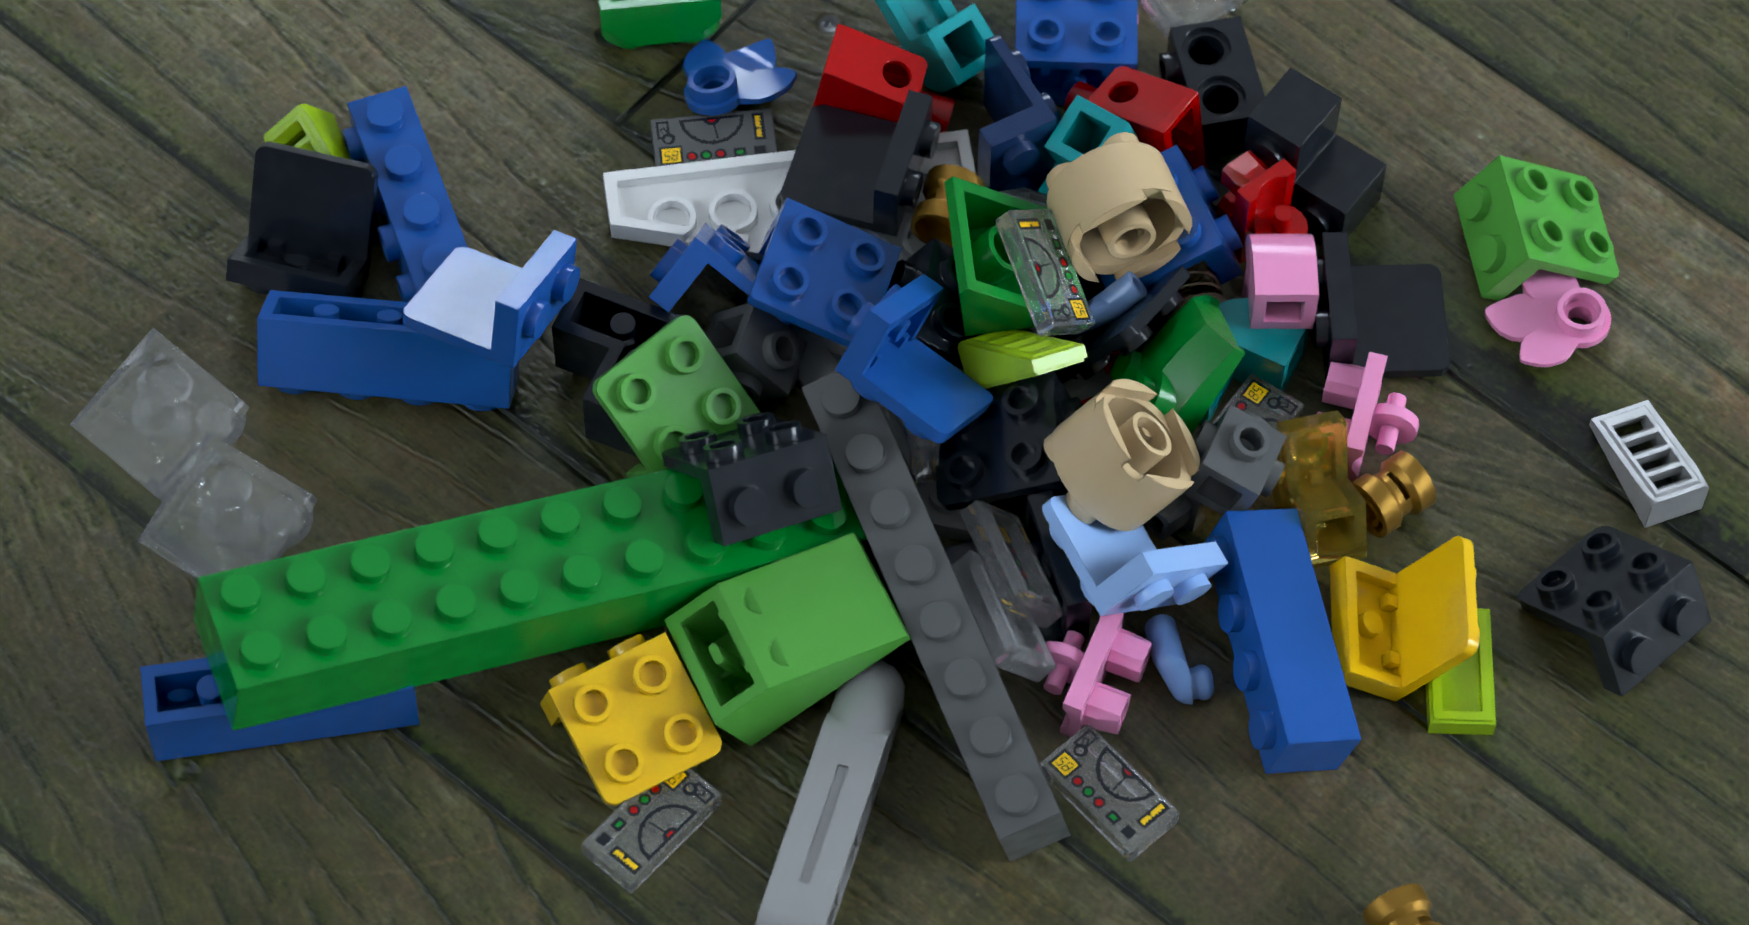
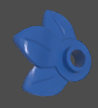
M767 38L729 53H725V50L714 42L704 39L690 50L683 61V70L688 78V83L684 89L685 101L689 109L697 114L714 116L729 113L738 105L762 104L780 97L794 85L797 74L795 70L776 67V54L771 39Z

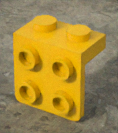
M1455 536L1398 573L1348 556L1342 557L1329 566L1332 636L1346 686L1396 702L1476 653L1479 645L1480 629L1477 616L1474 546L1471 540Z
M666 632L648 641H645L642 634L631 637L607 651L610 660L590 670H587L584 663H580L557 674L549 680L552 688L547 691L540 702L551 726L560 722L563 723L601 799L610 806H617L714 757L722 746L721 738Z

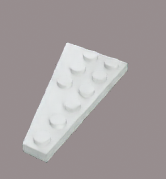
M968 130L940 133L933 158H924L920 172L923 173V183L917 205L925 200L922 193L928 171L934 166L951 164L967 168L976 173ZM796 150L603 173L611 237L672 246L677 238H679L688 245L705 223L715 231L723 224L748 243L750 246L746 252L748 257L762 260L763 255L759 254L767 231L782 207L781 189ZM906 209L897 237L853 226L902 248L898 261L902 259L906 261L925 245L913 234L910 228L915 209Z

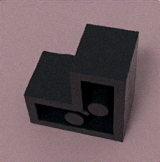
M1290 68L1248 116L1243 153L1251 150L1268 168L1284 158L1296 169L1290 206L1299 210L1306 218L1308 234H1312L1314 237H1322V232H1347L1349 237L1380 200L1387 164L1336 134L1342 102L1341 97Z
M580 278L574 295L562 307L551 326L555 366L592 380L582 398L586 438L637 457L595 398L592 387L596 379L673 319L681 315L671 311L668 313L663 308Z

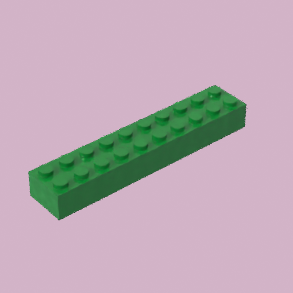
M834 463L833 468L842 510L727 546L719 545L713 541L701 480L673 469H665L200 576L197 578L193 620L232 730L235 731L396 692L412 685L413 687L667 626L664 619L717 583L851 533L858 535L865 548L867 537Z

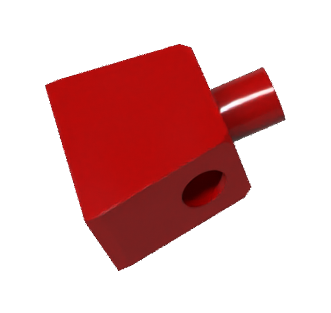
M837 24L813 107L824 104L898 122L908 91L911 90L933 96L932 121L941 124L940 133L947 130L955 100L921 90L928 66L927 61L923 57L850 27Z
M1126 66L1115 68L1098 88L1079 81L1069 91L1064 105L1065 113L1076 95H1079L1127 121L1137 134L1139 142L1151 145L1160 153L1177 144L1193 169L1204 165L1206 168L1199 92Z

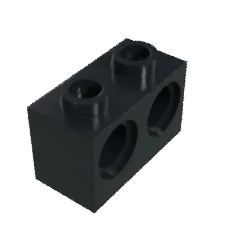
M1241 16L1170 27L1167 52L1159 54L1161 79L1199 92L1205 158L1243 152L1248 116L1265 98Z

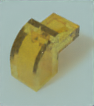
M1338 410L1278 421L1277 431L1285 434L1287 438L1278 455V460L1284 463L1285 467L1272 490L1276 509L1297 508L1313 568L1331 565L1344 556L1357 560L1367 558L1366 501L1348 479L1347 421Z

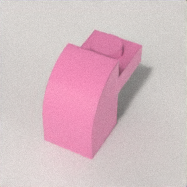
M1247 234L1245 241L1246 269L1241 298H1248L1250 329H1313L1319 300L1317 255L1313 235Z

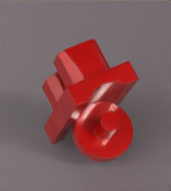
M1249 150L1230 162L1222 170L1221 182L1230 192L1224 195L1217 204L1216 216L1219 218L1227 214L1240 237L1243 247L1234 252L1239 264L1246 260L1245 241L1247 234L1308 233L1306 218L1299 210L1290 206L1296 169L1284 158L1268 168Z

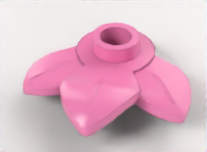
M1539 269L1521 284L1522 294L1500 300L1488 306L1484 313L1490 326L1500 336L1513 342H1522L1519 353L1520 362L1535 367L1559 365L1566 362L1577 348H1589L1599 344L1607 336L1611 325L1610 310L1604 299L1597 292L1588 288H1581L1575 277ZM1580 318L1587 324H1577L1570 319Z

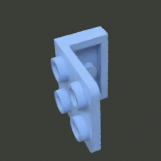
M1066 495L1054 496L1042 506V511L1049 523V530L1053 540L1064 550L1080 579V586L1084 596L1095 606L1100 616L1138 610L1145 611L1151 608L1189 603L1205 594L1212 586L1208 579L1228 564L1217 542L1156 549L1143 525L1133 531H1120L1110 528L1098 520L1091 524L1080 521L1070 511L1066 502Z

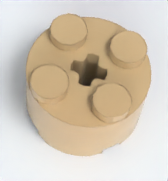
M1123 132L1109 137L1101 147L1081 155L1072 162L1057 165L1046 177V184L1049 189L1047 208L1075 271L1088 281L1100 283L1096 274H1114L1117 280L1128 271L1133 272L1138 278L1146 276L1164 266L1180 251L1181 248L1177 239L1182 234L1184 228L1190 234L1192 228L1191 214L1162 154L1151 145L1139 142L1133 133Z
M1130 379L1114 380L1058 425L1054 432L1044 440V450L1054 463L1060 479L1068 490L1066 494L1067 505L1075 517L1086 524H1091L1098 520L1116 530H1136L1190 488L1195 482L1191 481V476L1199 471L1200 458L1197 446L1184 421L1173 409L1164 415L1150 402L1157 394L1137 381Z

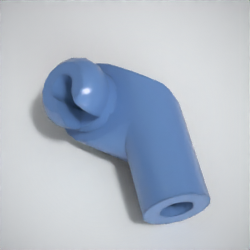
M1128 271L1085 303L1091 320L1077 321L1068 298H1082L1079 293L1074 295L1069 291L1060 297L1061 305H1067L1071 311V315L1068 317L1069 321L1060 322L1062 324L1060 330L1069 335L1079 336L1108 325L1145 298L1147 290L1141 280L1133 272ZM1064 308V312L1069 314V310Z
M1157 615L1150 618L1146 622L1144 630L1146 639L1152 642L1151 658L1174 699L1187 705H1193V700L1210 699L1214 694L1212 671L1204 664L1188 667L1175 619L1169 615Z

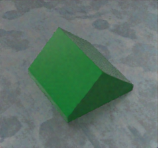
M954 176L946 180L944 184L965 336L1056 324L1057 322L1053 318L1051 309H1060L1061 307L1059 291L1055 297L1046 299L1023 237H1027L1040 243L1054 260L1051 232L1047 229L1044 219H1049L1047 208ZM1038 218L1042 229H1020L1016 219ZM1027 241L1035 261L1040 265L1052 263L1041 247ZM1053 263L1041 267L1042 274L1040 277L1047 295L1053 293V290L1056 289L1055 284H1057V275L1055 268H1053ZM1053 312L1055 318L1060 319V317L1057 315L1058 312Z

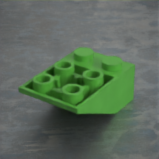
M855 533L717 583L664 619L714 724L749 746L754 745L911 639L866 550Z

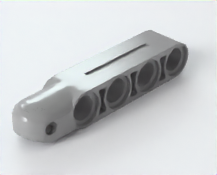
M881 659L837 689L831 710L824 719L761 902L755 925H834L904 709L905 685L902 676L892 665Z

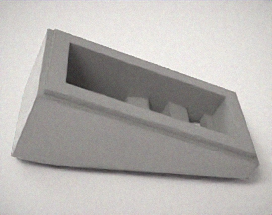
M1649 400L1591 419L1589 426L1644 528L1702 509L1709 487L1696 464ZM1640 422L1643 430L1619 437L1615 431ZM1650 441L1653 445L1652 448L1634 454L1628 449ZM1658 459L1663 464L1646 471L1640 466ZM1668 477L1673 482L1660 488H1656L1653 482Z

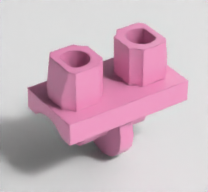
M1369 352L1365 367L1338 362L1330 363L1321 402L1353 409L1354 413L1351 420L1318 412L1308 452L1329 460L1342 462L1339 479L1352 482L1358 479L1369 435L1377 440L1375 450L1383 455L1393 454L1396 444H1407L1417 436L1419 419L1413 412L1405 408L1407 398L1403 394L1390 393L1386 403L1377 404L1388 357L1386 355Z
M1124 613L1100 617L1085 653L1081 651L1085 638L1076 631H1067L1063 642L1047 641L1040 646L1035 660L1040 669L1048 674L1043 686L1044 689L1051 694L1060 695L1065 684H1071L1063 702L1062 709L1066 712V716L1060 727L1061 734L1078 739L1084 726L1108 733H1119L1130 704L1131 694L1102 683L1107 671L1139 683L1148 665L1152 649V642L1133 632L1122 629Z

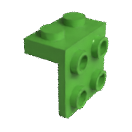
M1499 155L1453 195L1482 298L1495 301L1503 300L1539 269L1602 284H1609L1619 275L1613 244L1609 238L1599 205L1598 193L1592 182L1585 176Z
M688 315L673 319L596 379L592 387L595 398L640 459L637 465L625 473L628 478L670 469L664 466L661 453L678 447L677 439L685 434L701 430H714L716 435L737 429L736 421L738 419L760 413L696 320Z

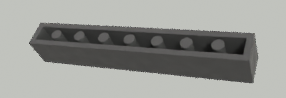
M837 371L801 387L821 433L827 434L831 457L1009 861L1012 862L1071 836L879 402L862 397L854 390L851 382Z

